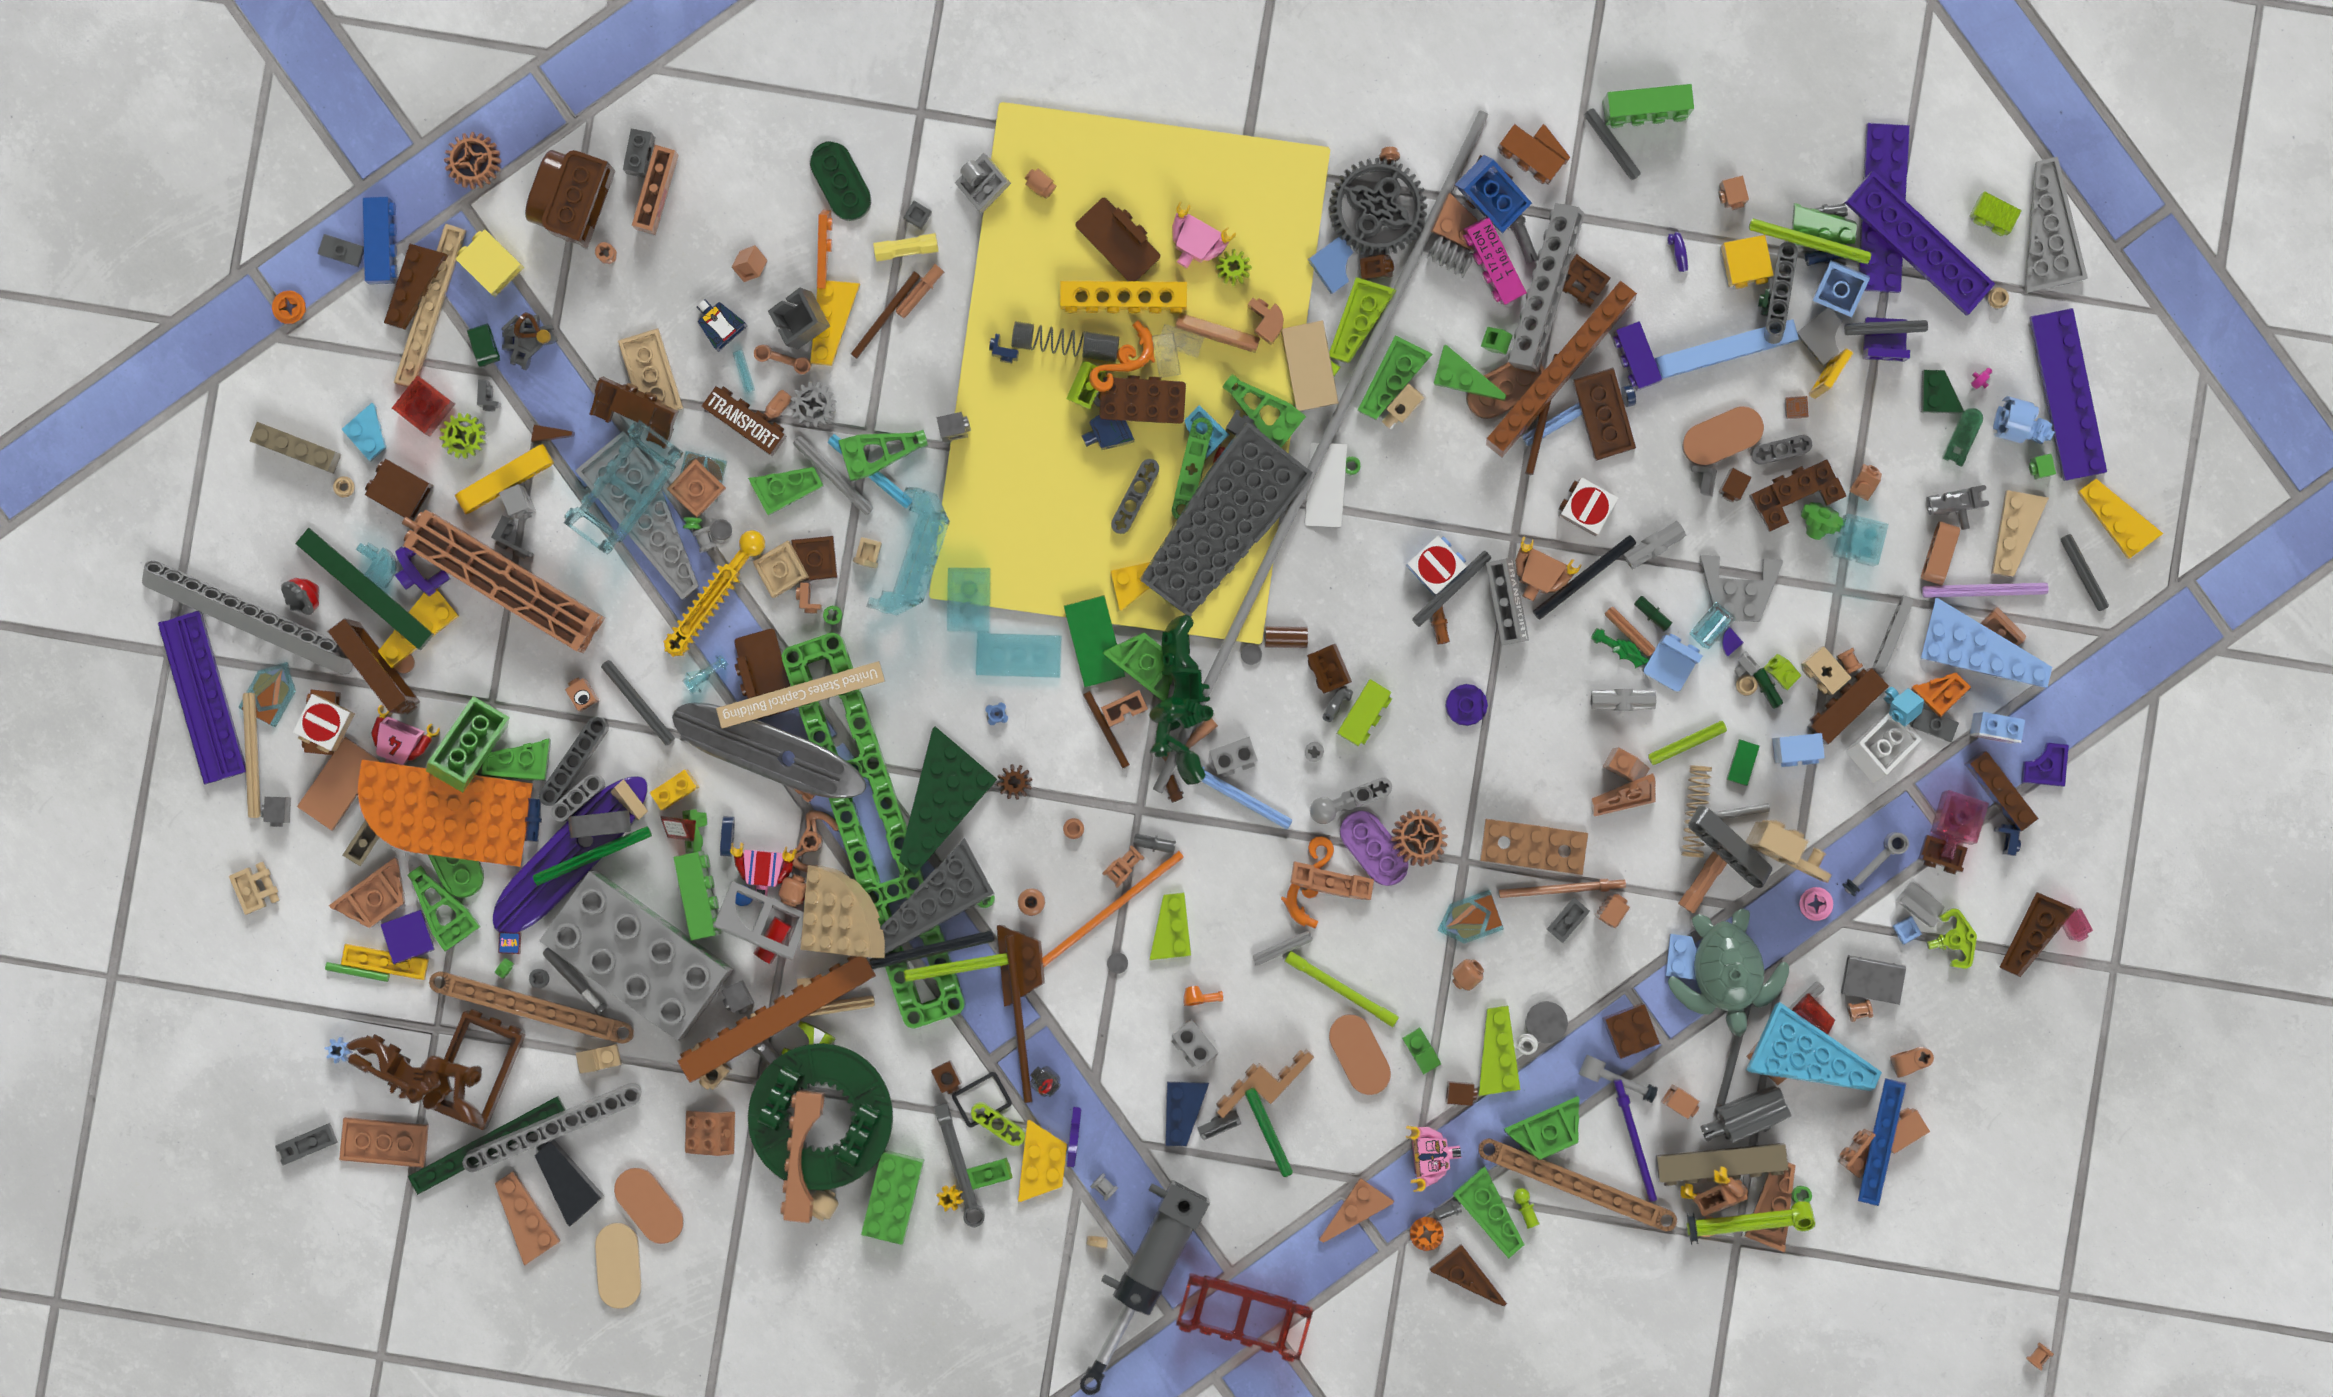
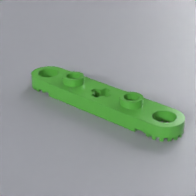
M1204 417L1197 418L1191 425L1172 506V514L1176 519L1180 516L1177 512L1178 505H1187L1201 482L1213 431L1212 422ZM1199 422L1207 424L1208 430L1205 434L1197 432L1196 426ZM1194 463L1198 471L1190 475L1187 466H1191Z

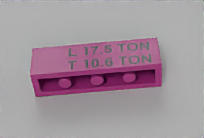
M1484 217L1464 228L1465 235H1463V238L1468 246H1472L1475 252L1472 254L1477 265L1481 264L1484 270L1482 276L1487 284H1491L1493 288L1491 294L1494 300L1506 305L1526 294L1527 292L1490 218Z

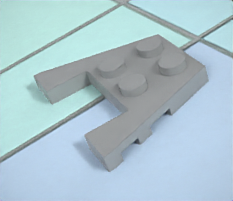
M1700 555V562L1703 566L1714 611L1717 607H1720L1732 617L1731 620L1760 622L1783 560L1763 559L1762 581L1719 578L1720 556Z

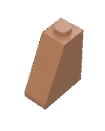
M1619 747L1612 748L1603 765V768L1629 782L1645 777L1650 769L1638 757Z

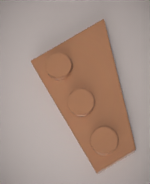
M1448 193L1431 232L1475 253L1472 246L1466 244L1463 235H1465L1463 229L1478 220L1451 193Z
M1652 773L1592 798L1593 815L1599 816L1656 802L1654 774Z

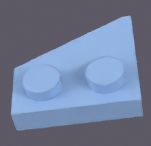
M1670 934L1665 976L1696 980L1694 960L1697 949L1692 936Z

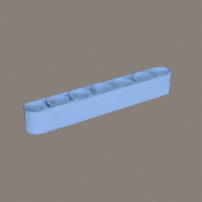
M1794 319L1786 321L1783 338L1777 344H1771L1764 338L1765 327L1666 354L1655 358V362L1662 379L1786 345L1798 341L1799 337ZM1777 329L1770 330L1774 334L1780 333Z

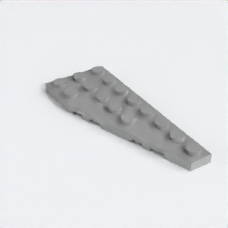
M623 430L575 471L679 597L684 600L699 588V584L652 463Z

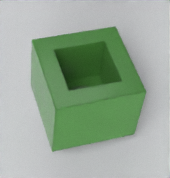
M1487 327L1481 347L1490 352L1506 355L1513 335L1503 329Z
M2052 454L2030 459L2029 471L2031 475H2034L2035 480L2056 474Z

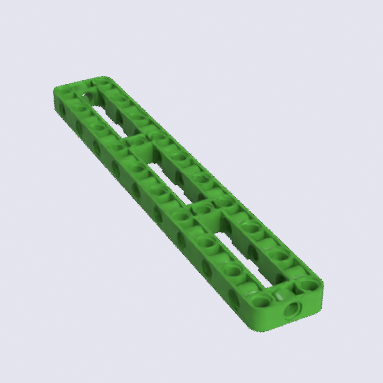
M828 633L786 648L782 653V661L790 685L794 686L812 681L813 678L808 664L825 658L828 659L833 674L853 669L843 638L836 633ZM836 638L839 641V645L836 649L832 650L828 647V641ZM794 651L797 652L799 655L798 661L790 663L788 660L789 654ZM861 689L839 695L846 711L845 716L852 737L855 739L859 750V757L847 762L851 765L856 764L863 778L869 780L873 792L872 796L879 817L884 824L886 838L893 859L897 863L900 877L881 883L853 797L829 798L856 881L864 888L868 895L871 891H876L879 894V900L874 905L880 917L878 921L881 927L892 917L888 903L905 897L908 899L915 891L908 885L910 878H917L920 883L919 886L925 879L921 868L914 875L899 862L901 850L896 848L895 840L899 837L905 838L907 826ZM817 701L799 706L798 709L809 741L838 755L821 702ZM858 718H863L866 724L863 729L859 730L855 727V721ZM819 731H823L826 736L822 743H818L815 740V734ZM875 757L879 761V766L872 770L868 766V761ZM889 797L893 804L890 809L886 810L882 807L881 803L884 798ZM845 811H849L852 814V820L849 823H845L842 820L841 816ZM858 851H863L866 855L863 863H858L855 859V854ZM895 884L899 887V894L897 896L889 894L888 889L890 885ZM940 925L920 935L924 946L945 941ZM900 946L887 954L904 951L903 946ZM949 952L927 957L929 966L935 965L937 958L945 959L946 963L952 962ZM908 962L885 967L903 1022L907 1027L918 1028L957 1015L964 1009L965 998L956 973L933 977L937 982L940 997L921 1003L914 980L899 983L895 979L898 971L904 972L910 969ZM951 998L959 1000L960 1007L958 1009L950 1008L949 1000ZM910 1012H917L919 1014V1022L912 1023L909 1020Z

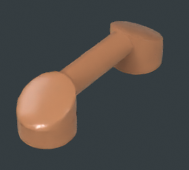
M764 344L754 349V357L760 362L772 359L794 366V370L798 374H806L811 369V362L807 357L796 359L774 352L770 346Z

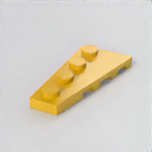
M826 280L825 289L817 288L816 300L830 327L812 340L811 364L833 365L842 334L855 302L856 294L860 288V283Z

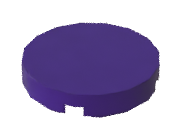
M1470 684L1459 685L1451 690L1445 704L1447 714L1451 720L1463 726L1474 725L1482 720L1488 706L1486 695L1482 690Z

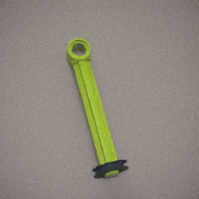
M1800 1201L1793 1204L1791 1210L1701 1220L1695 1219L1694 1212L1693 1216H1689L1687 1213L1686 1227L1692 1245L1694 1241L1698 1244V1236L1793 1226L1798 1231H1809L1815 1227L1816 1223L1811 1204L1806 1201Z

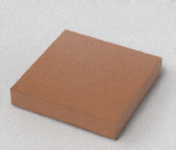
M695 459L666 489L698 518L726 490V487Z

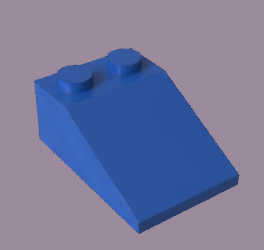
M1483 155L1455 184L1467 200L1485 217L1490 218L1492 224L1501 233L1532 204L1496 161L1486 155Z

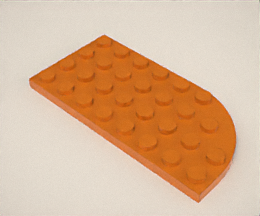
M362 759L358 780L359 804L366 822L382 840L398 849L413 853L521 867L527 826L525 817H527L528 798H531L533 783L475 775L462 793L426 772L427 768Z

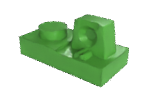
M697 809L682 811L683 825L688 838H685L686 853L702 851L703 838L698 828L707 825V814L697 812Z
M1007 1157L966 1169L973 1190L1013 1178Z

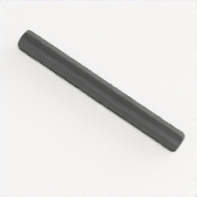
M1483 551L1412 618L1415 625L1420 627L1486 565V562L1491 560L1490 554Z
M607 660L601 666L604 672L665 745L671 744L675 737L612 661Z

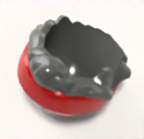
M293 578L281 585L285 603L290 605L291 611L297 610L303 614L311 615L319 607V586L308 579Z

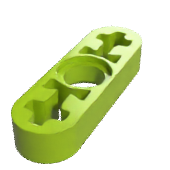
M977 1102L972 1106L971 1117L974 1121L1012 1146H1019L1024 1142V1130L984 1102ZM983 1107L984 1113L990 1116V1113L994 1114L990 1117L988 1124L985 1123L986 1117L983 1115L976 1116V1108L980 1110ZM999 1118L1003 1120L1004 1126L1002 1129L996 1130L992 1127L994 1119ZM1008 1124L1011 1125L1009 1128L1011 1132H1020L1019 1140H1011L1012 1135L1006 1132L1005 1136L1002 1134L1006 1131Z

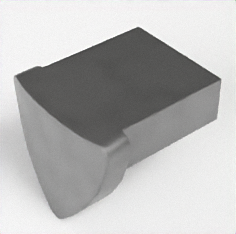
M1692 465L1691 472L1703 474L1700 493L1704 496L1713 497L1717 470L1715 468Z

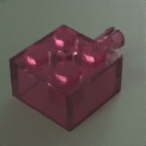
M1951 790L1942 792L1930 831L1931 833L1944 836L1946 839L1941 857L1954 860L1958 842L1968 845L1978 842L1989 805L1988 802ZM1957 814H1960L1959 817L1962 818V821L1959 822Z

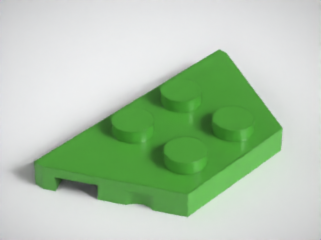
M1146 633L1138 634L1102 653L1158 699L1164 701L1169 698L1168 693L1173 678L1172 676L1162 675V671H1164L1162 646Z
M1578 1096L1503 1130L1538 1160L1544 1159L1578 1144L1580 1099Z

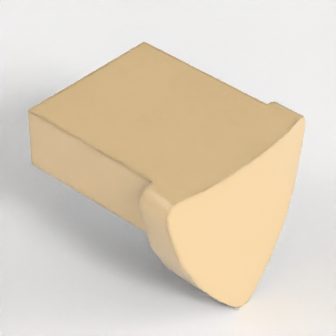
M861 537L853 562L865 567L877 568V560L882 543Z

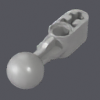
M1379 778L1343 792L1341 797L1334 800L1326 797L1317 798L1310 806V815L1315 822L1328 824L1333 821L1338 811L1344 809L1350 811L1389 795L1392 791V783L1387 778ZM1379 782L1382 785H1387V788L1384 789L1385 793L1382 791L1372 793V790L1368 787L1371 785V788L1374 789L1379 786ZM1360 789L1367 792L1368 798L1366 801H1360L1357 798V792Z

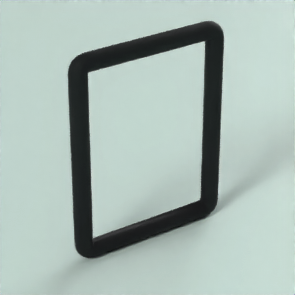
M995 1072L985 1075L952 1094V1099L969 1128L979 1123L976 1121L970 1123L956 1096L992 1076L1007 1101V1104L996 1109V1111L1001 1112L1012 1105L1010 1097ZM990 1113V1116L985 1115L984 1117L988 1119L994 1114Z

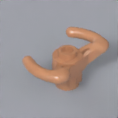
M810 810L806 814L807 828L801 837L798 847L795 848L797 853L793 862V867L800 871L807 872L808 865L800 862L798 857L806 852L818 851L822 847L823 839L817 832L816 820L821 819L828 823L833 830H839L836 820L822 811Z

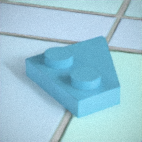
M374 403L368 405L342 428V431L369 461H372L387 448Z

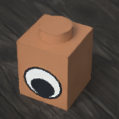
M578 677L568 683L569 687L565 689L578 711L582 712L599 701L590 684L584 678L580 680Z

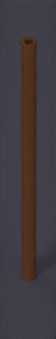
M1013 935L1005 936L1023 1097L1024 1103L1032 1102L1014 937Z

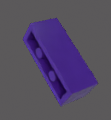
M1640 321L1617 329L1612 339L1615 347L1621 351L1622 356H1620L1622 366L1624 368L1627 367L1630 374L1627 376L1630 386L1635 387V390L1638 391L1661 382L1662 377Z

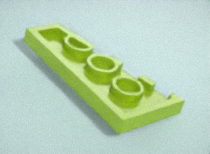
M1509 1006L1487 1008L1478 1096L1521 1090Z

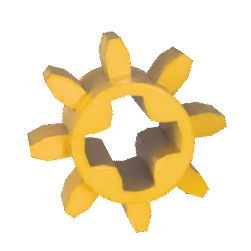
M945 1185L942 1187L943 1192L936 1194L939 1197L937 1205L943 1206L945 1212L950 1207L953 1211L957 1210V1204L964 1202L961 1199L963 1191H958L956 1185L951 1186L950 1189Z

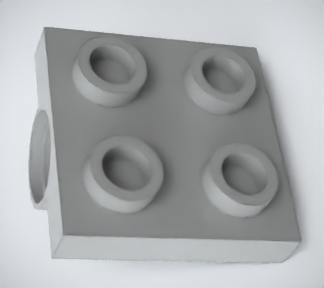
M985 153L976 161L971 160L964 164L960 170L962 175L955 182L981 213L1011 184Z

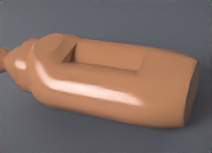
M780 390L766 406L764 415L767 416V419L765 421H770L780 416L791 402L792 397L784 390Z

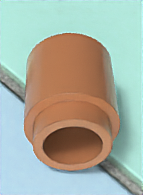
M1039 168L1036 170L1031 169L1025 177L1027 180L1025 185L1037 195L1043 196L1046 199L1057 187L1053 183L1054 180Z

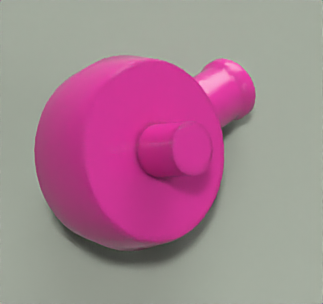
M1987 368L1980 374L1975 371L1972 374L1975 378L1971 382L1972 387L1978 389L1982 385L1986 388L1988 386L1986 381L1990 378L1989 375L1992 373V370Z

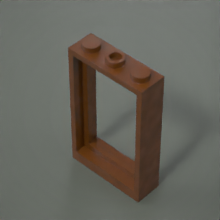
M344 618L328 630V633L390 713H406L408 715L417 709L416 705L420 700L395 668H391L378 652L380 648L360 622Z
M471 1009L470 1011L463 1012L444 1057L445 1060L454 1063L470 1023L512 1040L481 1114L484 1127L478 1129L485 1130L492 1118L526 1034L521 1033L522 1029L510 1025L506 1027L501 1025V1020L490 1017V1019L482 1017V1012ZM443 1099L439 1107L433 1109L465 1123L460 1114L453 1109V1102Z

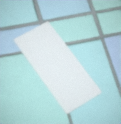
M1311 443L1310 461L1319 443ZM1330 444L1307 492L1306 526L1341 527L1347 444Z

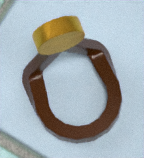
M528 312L523 313L514 326V334L518 338L536 337L542 344L548 343L551 339L550 333L547 330H540L535 318ZM529 318L537 333H520L519 329L522 322Z

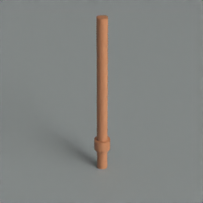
M1599 879V882L1499 890V898L1593 890L1607 892L1609 889L1626 888L1625 879L1611 881Z

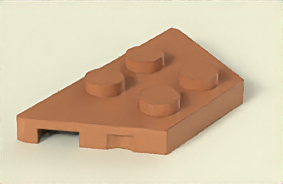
M397 857L390 860L339 897L329 907L368 928L373 927L405 903Z

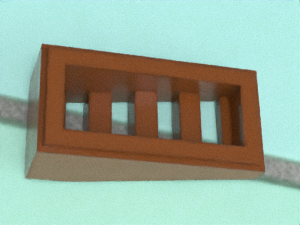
M1543 124L1533 138L1564 159V164L1566 165L1570 159L1569 154L1547 126Z

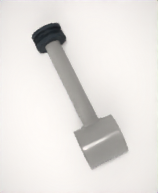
M1889 833L1884 839L1885 849L1852 881L1847 879V882L1842 884L1845 891L1855 896L1856 891H1860L1858 886L1891 854L1906 852L1909 847L1908 838L1902 833ZM1896 837L1901 840V846L1898 849L1892 847V840Z
M1586 1055L1578 1073L1579 1075L1598 1082L1601 1077L1612 1082L1622 1079L1623 1086L1644 1095L1643 1100H1649L1652 1103L1656 1098L1658 1087H1654L1651 1084L1645 1087L1605 1070V1062Z

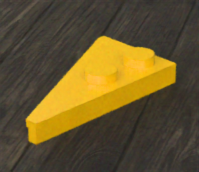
M1150 562L1111 570L1120 611L1150 588L1140 580Z

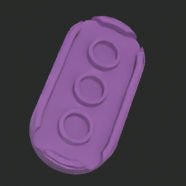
M1355 811L1347 815L1340 827L1341 840L1367 874L1376 883L1385 886L1395 885L1402 881L1408 871V861L1406 863L1403 862L1404 854L1400 857L1397 856L1400 849H1393L1397 842L1391 841V834L1379 819L1367 811Z

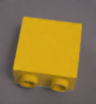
M1765 235L1725 242L1720 246L1728 287L1735 286V289L1748 287L1749 283L1756 282V285L1768 283V280L1774 276Z

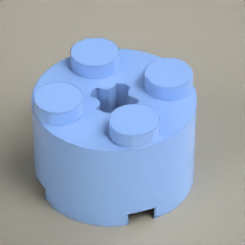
M2006 396L2002 400L2005 401L2004 406H1999L1995 415L1993 429L1997 430V433H1994L1995 437L2017 443H2023L2026 439L2030 440L2034 433L2032 425L2034 419L2038 416L2039 408L2034 406L2032 402Z

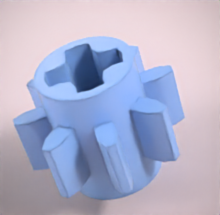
M2042 418L2034 421L2032 425L2034 433L2031 440L2039 444H2043L2044 441H2051L2055 433L2051 430L2052 424Z
M339 1037L338 1042L335 1039H330L331 1045L325 1047L329 1053L326 1058H334L335 1064L340 1061V1058L344 1062L347 1061L346 1055L353 1053V1051L347 1048V1043L343 1042V1037ZM341 1046L342 1050L337 1054L335 1051L338 1049L337 1047Z

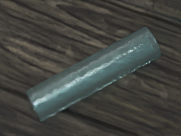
M743 350L733 352L745 393L755 391Z

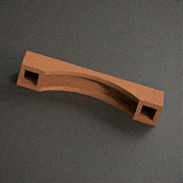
M799 1090L792 1097V1108H795L794 1116L790 1118L789 1128L793 1129L792 1138H788L787 1143L790 1159H786L785 1172H788V1179L784 1180L783 1193H786L785 1202L781 1204V1215H784L783 1220L804 1223L812 1221L814 1199L808 1191L803 1178L801 1155L809 1130L823 1114L825 1093Z

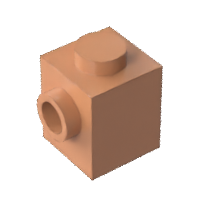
M1743 175L1723 180L1719 184L1721 189L1719 191V199L1721 204L1724 203L1725 209L1732 207V210L1745 207L1744 204L1748 202L1749 197Z

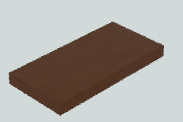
M1612 367L1572 380L1595 460L1636 449L1614 368Z

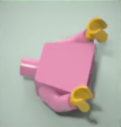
M1179 202L1176 208L1177 214L1172 225L1173 241L1176 244V249L1182 252L1177 263L1188 268L1193 259L1202 263L1203 260L1209 261L1221 255L1229 241L1236 237V233L1229 237L1227 235L1229 227L1223 230L1222 233L1188 214L1190 205H1188L1186 210H1182L1180 207L1182 202Z

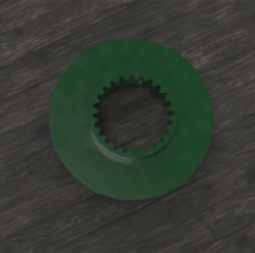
M819 1043L804 1045L787 1051L764 1070L751 1094L748 1108V1127L751 1142L761 1161L780 1179L787 1180L788 1172H785L786 1159H790L787 1143L788 1138H792L793 1130L789 1128L790 1120H788V1117L792 1116V1113L788 1109L792 1108L793 1095H796V1092L802 1090V1088L809 1089L810 1084L817 1086L818 1082L821 1086L826 1085L827 1082L828 1087L836 1085L837 1091L843 1089L842 1095L849 1096L847 1103L853 1104L850 1111L855 1112V1115L851 1117L852 1122L849 1125L848 1132L845 1134V1138L840 1140V1144H833V1149L831 1146H827L825 1150L822 1147H818L815 1150L814 1145L807 1148V1142H804L801 1155V1168L807 1189L828 1190L854 1182L877 1163L890 1139L893 1125V1107L885 1081L868 1060L848 1048L834 1044Z

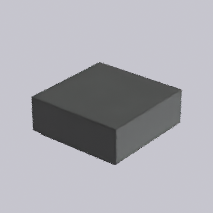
M913 201L903 219L922 230L932 211Z

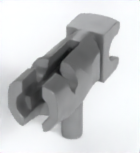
M1981 485L1947 492L1942 495V499L1939 494L1926 497L1929 515H1949V513L1955 512L1959 514L1961 530L1970 529L1967 510L1989 506V501H1981L1978 498V493L1986 490V486Z

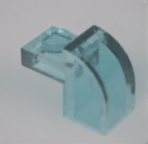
M369 542L367 545L360 543L356 550L373 561L364 576L379 586L387 588L397 569L394 555L387 548L382 547L378 553L379 548Z

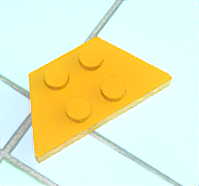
M1027 1120L1018 1202L1063 1186L1067 1143L1038 1126L1032 1120Z

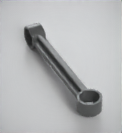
M947 1103L934 1106L959 1189L963 1191L961 1196L966 1209L963 1216L964 1221L970 1227H978L984 1222L985 1211L977 1204L954 1129L949 1106ZM970 1209H977L981 1212L982 1218L979 1222L971 1223L967 1220V1212Z

